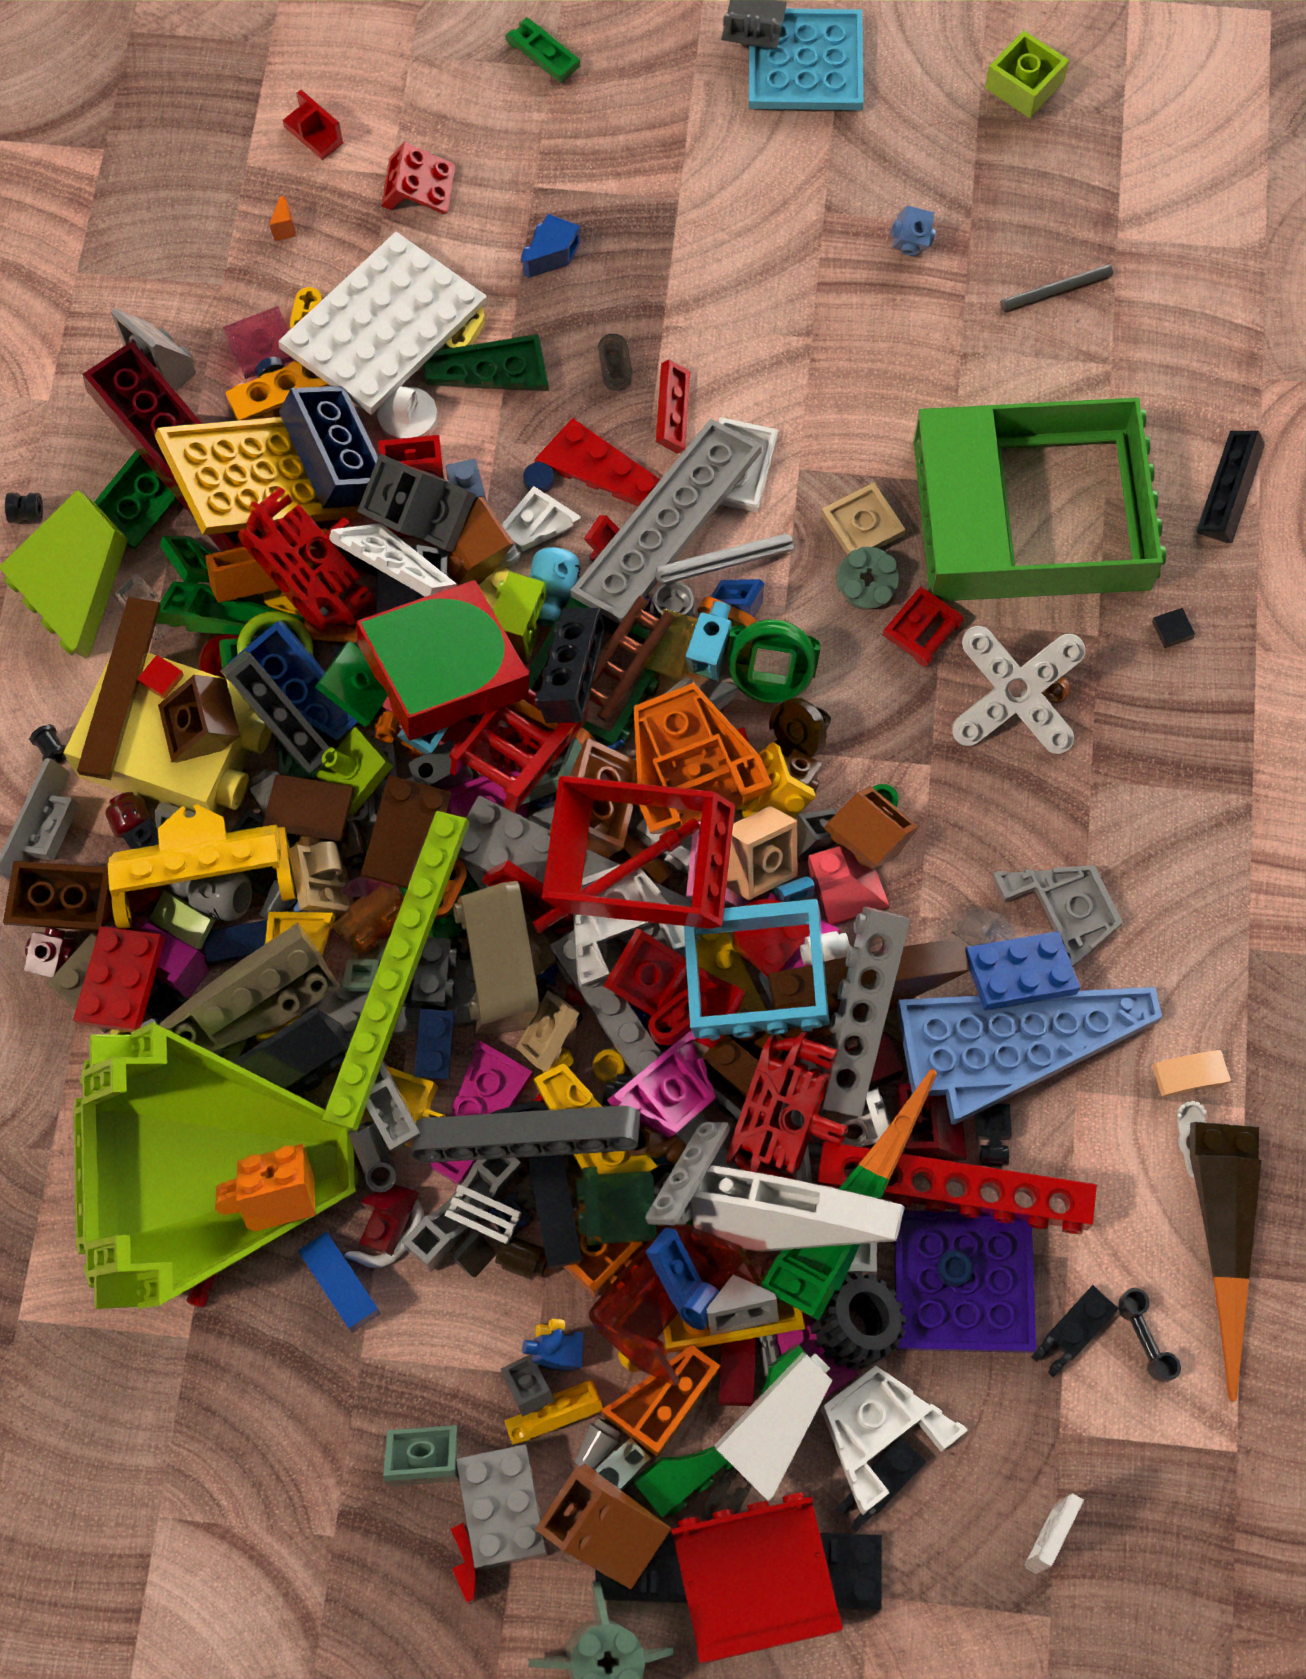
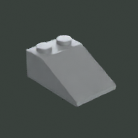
M116 308L111 311L123 345L125 346L133 341L175 391L196 374L192 362L194 360L193 355L184 346L178 347L173 343V339L167 331L162 328L158 330L150 322Z

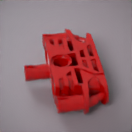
M281 487L276 488L272 494L259 504L251 501L246 529L239 530L238 537L259 566L316 630H325L327 624H355L354 616L374 601V597L370 592L360 599V596L368 590L364 585H360L347 598L341 601L338 596L360 578V575L339 552L338 546L329 540L331 529L344 528L350 521L343 517L328 531L323 533L302 506L298 504L275 523L272 518L292 503L289 494L280 501H277L286 492ZM256 528L262 533L263 536L261 538L254 535ZM310 547L318 548L322 558L317 559L312 556ZM324 607L330 614L323 616L320 609Z
M802 1032L798 1037H789L784 1040H777L775 1035H771L767 1039L727 1154L726 1162L729 1165L735 1162L740 1170L795 1180V1177L765 1167V1164L770 1165L776 1162V1168L782 1169L787 1166L786 1172L793 1174L801 1167L811 1135L834 1143L839 1147L842 1145L846 1137L843 1134L847 1133L848 1126L818 1116L832 1074L825 1072L820 1075L819 1069L813 1068L808 1070L809 1065L800 1062L802 1058L831 1070L836 1061L833 1057H837L838 1049L809 1040L808 1032ZM785 1050L790 1052L784 1061L776 1057V1051ZM783 1102L790 1104L781 1111ZM793 1110L801 1112L804 1116V1125L802 1127L793 1123L791 1119ZM742 1150L753 1153L751 1162L747 1161L740 1154Z

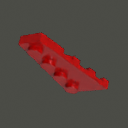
M574 418L563 427L534 459V462H543L549 465L560 476L568 479L572 477L585 482L586 486L595 490L600 488L610 492L613 497L637 507L640 506L661 480Z

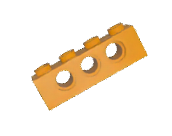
M294 361L287 367L275 372H267L253 381L238 384L226 391L225 394L236 421L281 417L279 410L290 391L284 390L288 387H330L331 385L320 377L312 379L317 375L298 361ZM262 398L265 399V400H263V401L257 402V400H259V399H262Z

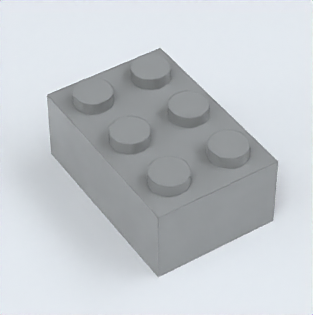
M526 1444L456 1459L475 1568L480 1571L548 1556L545 1538L535 1530L541 1520L529 1451Z

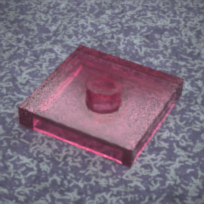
M278 306L223 327L226 338L245 379L256 375V366L265 358L278 357L282 359L284 364L295 360L279 348V340L289 332V329Z

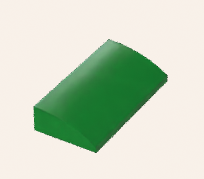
M135 451L94 502L128 539L126 546L136 550L177 498L142 456Z

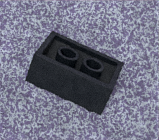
M315 1007L232 1061V1063L299 1096L305 1091L319 1087L323 1079L332 1073L340 1072L351 1040L340 1022Z

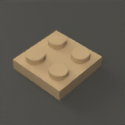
M874 482L821 509V516L847 555L861 547H875L879 549L905 535L906 529Z
M547 990L537 1013L516 1048L535 1067L547 1072L550 1066L559 1059L561 1046L567 1035H570L576 1028L579 1012L559 995Z

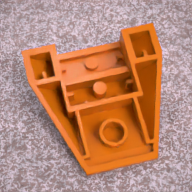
M694 682L634 706L637 784L715 792L733 803L735 811L744 808L772 787L771 780L760 755ZM639 805L650 834H662L669 829L675 830L692 818L701 822L702 811Z

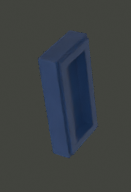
M267 920L210 930L204 942L208 966L244 959L265 945Z

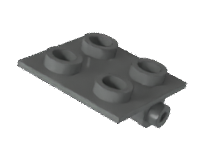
M730 0L727 14L724 15V29L721 41L777 49L787 2L779 0Z

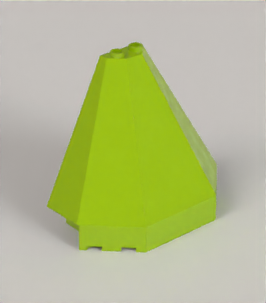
M153 1022L131 1032V1035H90V1060H84L80 1077L83 1097L76 1098L73 1107L75 1235L78 1254L86 1255V1263H84L83 1270L89 1288L94 1287V1305L96 1309L129 1307L144 1309L161 1306L312 1218L309 1217L255 1232L246 1228L241 1212L230 1213L224 1216L215 1210L217 1199L215 1197L216 1186L222 1184V1182L226 1183L228 1180L236 1179L237 1161L245 1159L250 1155H261L276 1151L284 1146H295L303 1143L315 1175L316 1215L355 1192L359 1175L357 1167L354 1166L355 1149L348 1134L349 1129L323 1121L325 1109Z

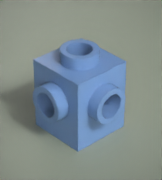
M906 206L898 213L897 219L892 224L890 233L891 237L894 238L892 248L901 250L902 254L916 256L931 246L935 238V229L932 228L935 212Z

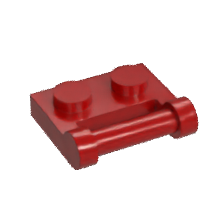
M920 586L883 630L882 636L913 656L917 663L927 667L934 659L932 655L954 629H959L965 619L958 611ZM941 616L945 622L926 645L922 647L916 643L934 620Z

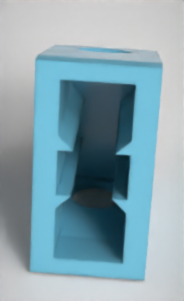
M714 601L709 614L700 613L686 653L688 673L718 681L732 627L731 621L728 620L731 606L728 604Z

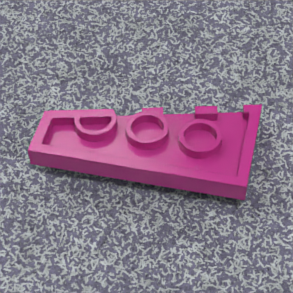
M477 1039L470 1065H467L463 1076V1084L452 1106L451 1116L491 1114L496 1110L514 1106L533 1078V1071ZM477 1160L432 1162L431 1168L455 1184L461 1185L468 1176L472 1165Z

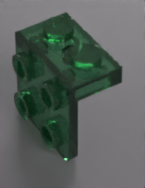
M597 1167L583 1168V1178H577L578 1199H584L585 1212L578 1213L579 1233L586 1234L587 1244L653 1241L657 1235L656 1224H648L645 1219L655 1201L653 1175L647 1171L598 1174Z

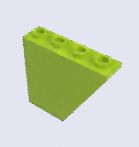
M77 489L0 565L1 571L6 575L3 580L13 591H20L22 593L24 605L33 613L38 612L43 617L40 623L50 633H57L61 638L58 643L68 654L73 655L76 653L86 659L91 654L128 539L90 497Z

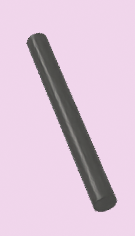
M1108 264L1000 301V305L1005 312L1112 276L1113 269Z

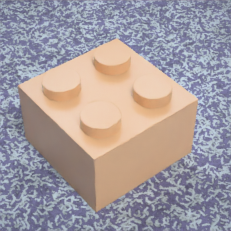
M769 806L733 823L726 887L751 900L798 876L797 820Z

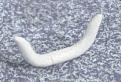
M418 1199L411 1212V1225L400 1237L392 1256L384 1253L373 1256L361 1251H350L344 1254V1258L369 1268H382L392 1264L406 1251L402 1241L424 1218V1211Z

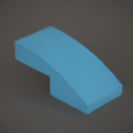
M805 876L775 887L772 894L778 896L782 902L800 901L813 896L815 884L810 877Z

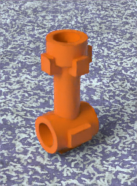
M385 711L378 717L375 725L377 729L375 737L379 741L391 743L394 739L407 747L406 751L414 759L424 755L397 737L402 728L398 727L399 721L394 712Z

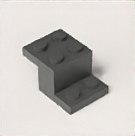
M379 454L357 512L400 533L423 539L444 550L453 552L476 494L431 473L410 467L386 455Z

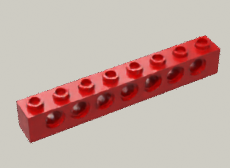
M824 1141L821 1148L816 1185L839 1189L847 1179L844 1169L849 1166L857 1167L871 1149L844 1144L839 1147L834 1143ZM901 1154L892 1173L896 1178V1184L887 1186L882 1195L883 1199H889L891 1202L901 1204L904 1207H911L912 1203L925 1205V1210L944 1213L946 1209L959 1210L960 1216L968 1218H979L980 1214L994 1216L993 1220L1000 1223L1010 1224L1014 1223V1219L1028 1221V1226L1033 1228L1048 1229L1049 1225L1062 1227V1231L1065 1233L1083 1234V1230L1088 1231L1093 1225L1097 1184ZM919 1176L926 1178L930 1184V1189L925 1192L916 1190L912 1184V1179ZM950 1182L959 1183L963 1187L964 1195L961 1197L951 1196L947 1191L946 1185ZM984 1187L994 1189L998 1195V1200L993 1203L985 1201L981 1196V1189ZM1020 1192L1026 1193L1031 1198V1207H1020L1015 1201V1194ZM1050 1199H1061L1066 1206V1211L1064 1213L1054 1212L1049 1205Z

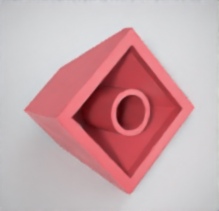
M838 846L809 855L807 871L815 884L814 890L828 924L835 925L854 919L859 913L862 914L864 906L880 910L889 908V903L876 868L872 870L870 867L860 864L856 860L855 854L845 846Z

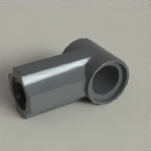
M367 1121L359 1124L357 1132L349 1130L348 1134L365 1173L366 1183L374 1191H388L396 1181L395 1163L389 1155L375 1122ZM377 1167H385L390 1171V1174L384 1179H376L371 1172Z

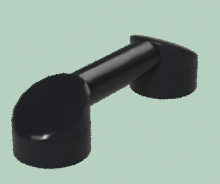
M1130 1288L1119 1298V1313L1132 1324L1149 1360L1147 1364L1149 1375L1157 1381L1170 1382L1177 1378L1181 1372L1180 1361L1170 1352L1160 1353L1142 1315L1149 1308V1298L1143 1290Z

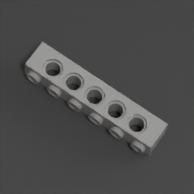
M864 906L862 914L859 913L856 917L854 933L857 936L854 947L850 946L847 952L846 966L849 968L846 980L842 979L838 988V999L841 1001L838 1013L834 1012L830 1021V1032L833 1033L830 1045L826 1046L838 1049L837 1057H833L836 1061L832 1069L828 1070L824 1067L823 1073L827 1072L832 1075L821 1105L822 1109L862 1117L910 919L903 915ZM880 936L882 939L881 949L876 953H871L869 951L870 941ZM867 970H873L874 980L872 983L862 986V974ZM859 1003H865V1014L861 1018L855 1019L853 1017L854 1007ZM851 1036H857V1047L852 1051H845V1041ZM843 1069H849V1079L845 1083L837 1084V1074Z

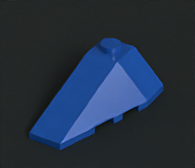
M283 620L277 621L243 650L250 653L312 726L338 740L358 723L357 720L315 687L325 672Z

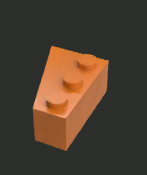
M691 1345L641 1383L629 1389L627 1393L616 1401L601 1410V1414L656 1457H659L720 1372V1365Z

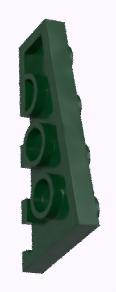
M539 334L438 350L423 364L427 385L549 391Z

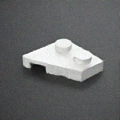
M533 486L502 523V526L515 545L523 552L579 526L581 516Z

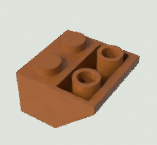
M869 786L857 792L825 825L824 829L831 834V838L837 844L845 846L855 854V858L860 864L873 870L898 856L919 826L874 788Z

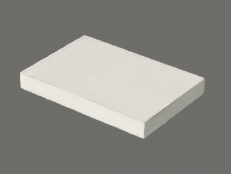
M720 417V424L761 445V454L720 505L758 513L778 437V429Z
M1072 1493L1054 1504L1025 1563L1026 1569L1038 1574L1052 1567L1084 1501L1082 1498Z

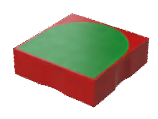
M476 580L356 621L358 646L375 678L386 690L391 708L409 741L452 726L466 717L488 713L529 698V673Z

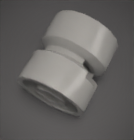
M677 581L659 586L653 598V614L659 619L665 611L673 614L675 620L665 635L673 637L683 635L689 631L694 620L693 592L687 585Z

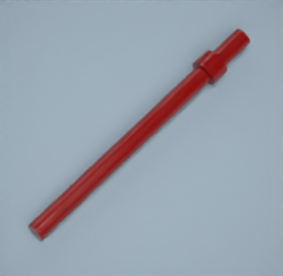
M692 818L675 830L669 829L659 836L660 840L581 890V895L598 896L664 852H672L682 845L681 841L700 830L699 822ZM555 907L533 921V927L538 933H541L569 915V913Z

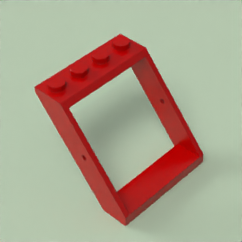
M561 776L558 780L542 899L569 914L708 929L722 927L735 805L711 791ZM593 800L702 811L691 907L581 895Z

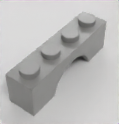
M517 1158L477 1160L472 1165L468 1176L461 1185L497 1201L523 1172L521 1162ZM456 1192L438 1210L425 1216L402 1241L405 1249L430 1272L471 1229L462 1223L444 1216L447 1209L449 1210L450 1202L455 1197ZM465 1194L462 1201L483 1211H487L491 1207ZM458 1207L456 1214L474 1222L481 1218Z

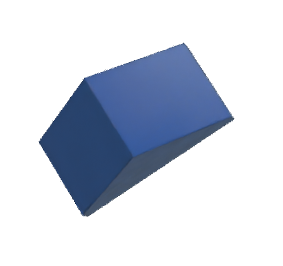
M761 579L720 580L711 597L755 617L763 603L764 582Z

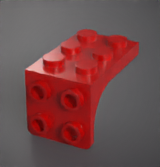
M636 928L603 987L652 1016L676 995L688 989L686 958L646 932ZM699 967L700 991L706 996L709 1007L707 1016L735 1014L741 1007L745 991ZM720 1035L719 1039L713 1041L710 1038L700 1039L699 1037L695 1042L711 1049L721 1041L724 1035Z

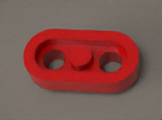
M688 989L680 992L651 1016L648 1026L650 1035L656 1043L660 1045L674 1044L691 1031L690 1015L687 1012L689 1009ZM700 991L702 1017H706L709 1007L706 996ZM665 1028L672 1029L668 1033H662V1030Z

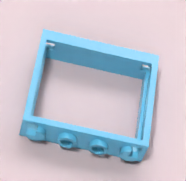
M817 899L724 908L722 927L708 929L684 926L690 1028L695 1038H710L713 1041L719 1039L720 1035L733 1034L734 1037L746 1038L753 1036L754 1032L767 1031L769 1034L777 1035L788 1032V1029L802 1028L804 1031H813L812 1028L830 1025L821 916ZM809 924L816 1006L702 1017L696 935Z

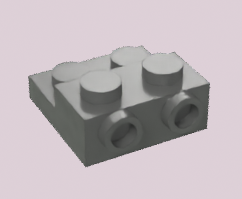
M427 938L403 1007L447 1009L448 999L453 1000L455 991V980L450 979L451 968H456L458 962V948H453L451 939Z

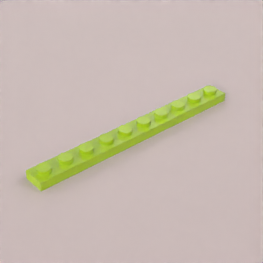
M440 811L435 813L322 1120L326 1123L356 1132L358 1130L469 826L467 818Z

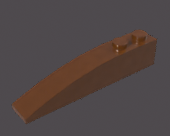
M962 938L904 946L888 1011L895 1008L901 999H915L917 996L969 972L970 966ZM846 957L824 961L829 1023L833 1013H838L841 1001L838 999V988L841 980H846L849 968L846 966ZM812 964L769 974L768 984L775 1010L816 1006ZM867 970L861 976L862 986H867L874 980L873 970ZM859 1003L854 1007L853 1017L855 1019L861 1018L865 1014V1003ZM825 1025L819 1028H812L813 1031H804L802 1028L788 1029V1032L781 1034V1036L785 1039L798 1037L800 1033L808 1032V1039L814 1040L832 1036L833 1032H830V1025Z

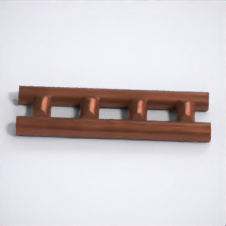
M641 596L637 597L599 655L588 700L602 707L597 717L605 722L609 720L675 620V616L668 611H665L660 619L646 612L645 608L649 602ZM637 621L652 629L643 645L627 636ZM619 647L636 655L626 671L610 662ZM602 673L619 681L609 697L593 688Z

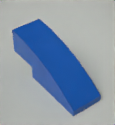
M327 1231L298 1250L351 1333L381 1314Z

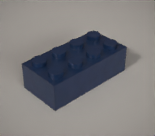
M342 386L291 388L279 410V414L322 508L359 506L378 456L348 392Z

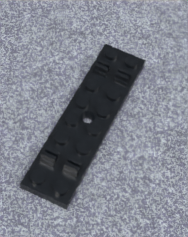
M672 1531L669 1532L632 1589L598 1570L595 1572V1581H600L604 1601L688 1603ZM820 1533L837 1609L882 1610V1535Z

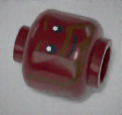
M133 792L122 793L110 799V805L105 811L111 830L117 838H123L122 835L148 818L153 822L145 799L142 796L134 795Z

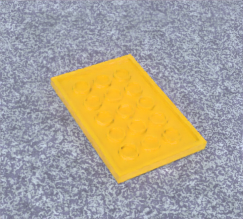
M281 417L158 428L155 433V438L202 535L246 529L251 501L259 504L278 487L283 488L286 492L277 501H280L289 494L292 503L272 518L275 523L298 504L302 506L314 522L336 520L343 517L365 516L357 512L359 506L322 508Z

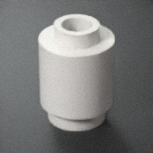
M837 931L822 934L824 961L847 956L850 944L846 933L838 934ZM810 936L805 937V944L800 945L804 965L812 964Z

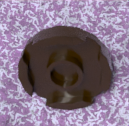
M791 698L776 705L771 712L769 729H774V734L777 738L774 743L780 746L783 756L788 758L792 751L796 749L812 758L819 755L825 747L826 732L830 725L831 717L825 710L815 707L812 703L802 698Z

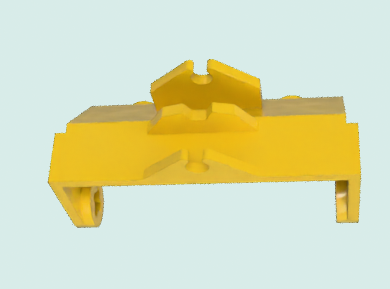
M194 804L193 808L196 814L193 817L187 818L185 817V807H180L158 828L159 845L114 852L112 857H109V891L112 898V909L116 927L118 929L132 928V915L126 895L127 891L270 866L277 870L282 901L296 899L294 878L288 853L290 845L285 827L278 828L277 824L227 833L224 817L198 804Z

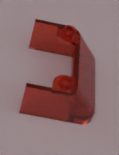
M687 1224L662 1226L589 1311V1319L595 1329L634 1366L674 1386H677L680 1380L666 1359L667 1349L665 1345L657 1338L679 1312L668 1296L646 1253L664 1228L676 1230L702 1282L711 1284L721 1291L734 1274L757 1286L762 1284L760 1277L741 1245Z

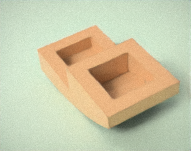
M1221 1050L1177 1057L1152 1065L1162 1097L1187 1094L1201 1088L1224 1086L1231 1082Z

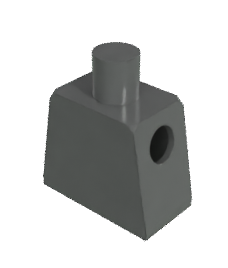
M453 739L436 747L432 753L424 754L408 764L413 776L407 780L446 791L475 779L471 767L466 764L455 776L450 773L452 759L449 758V755L456 745Z

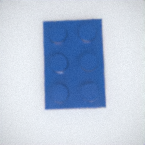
M1059 931L969 946L965 949L970 973L984 1011L1075 995L1080 990L1079 982Z

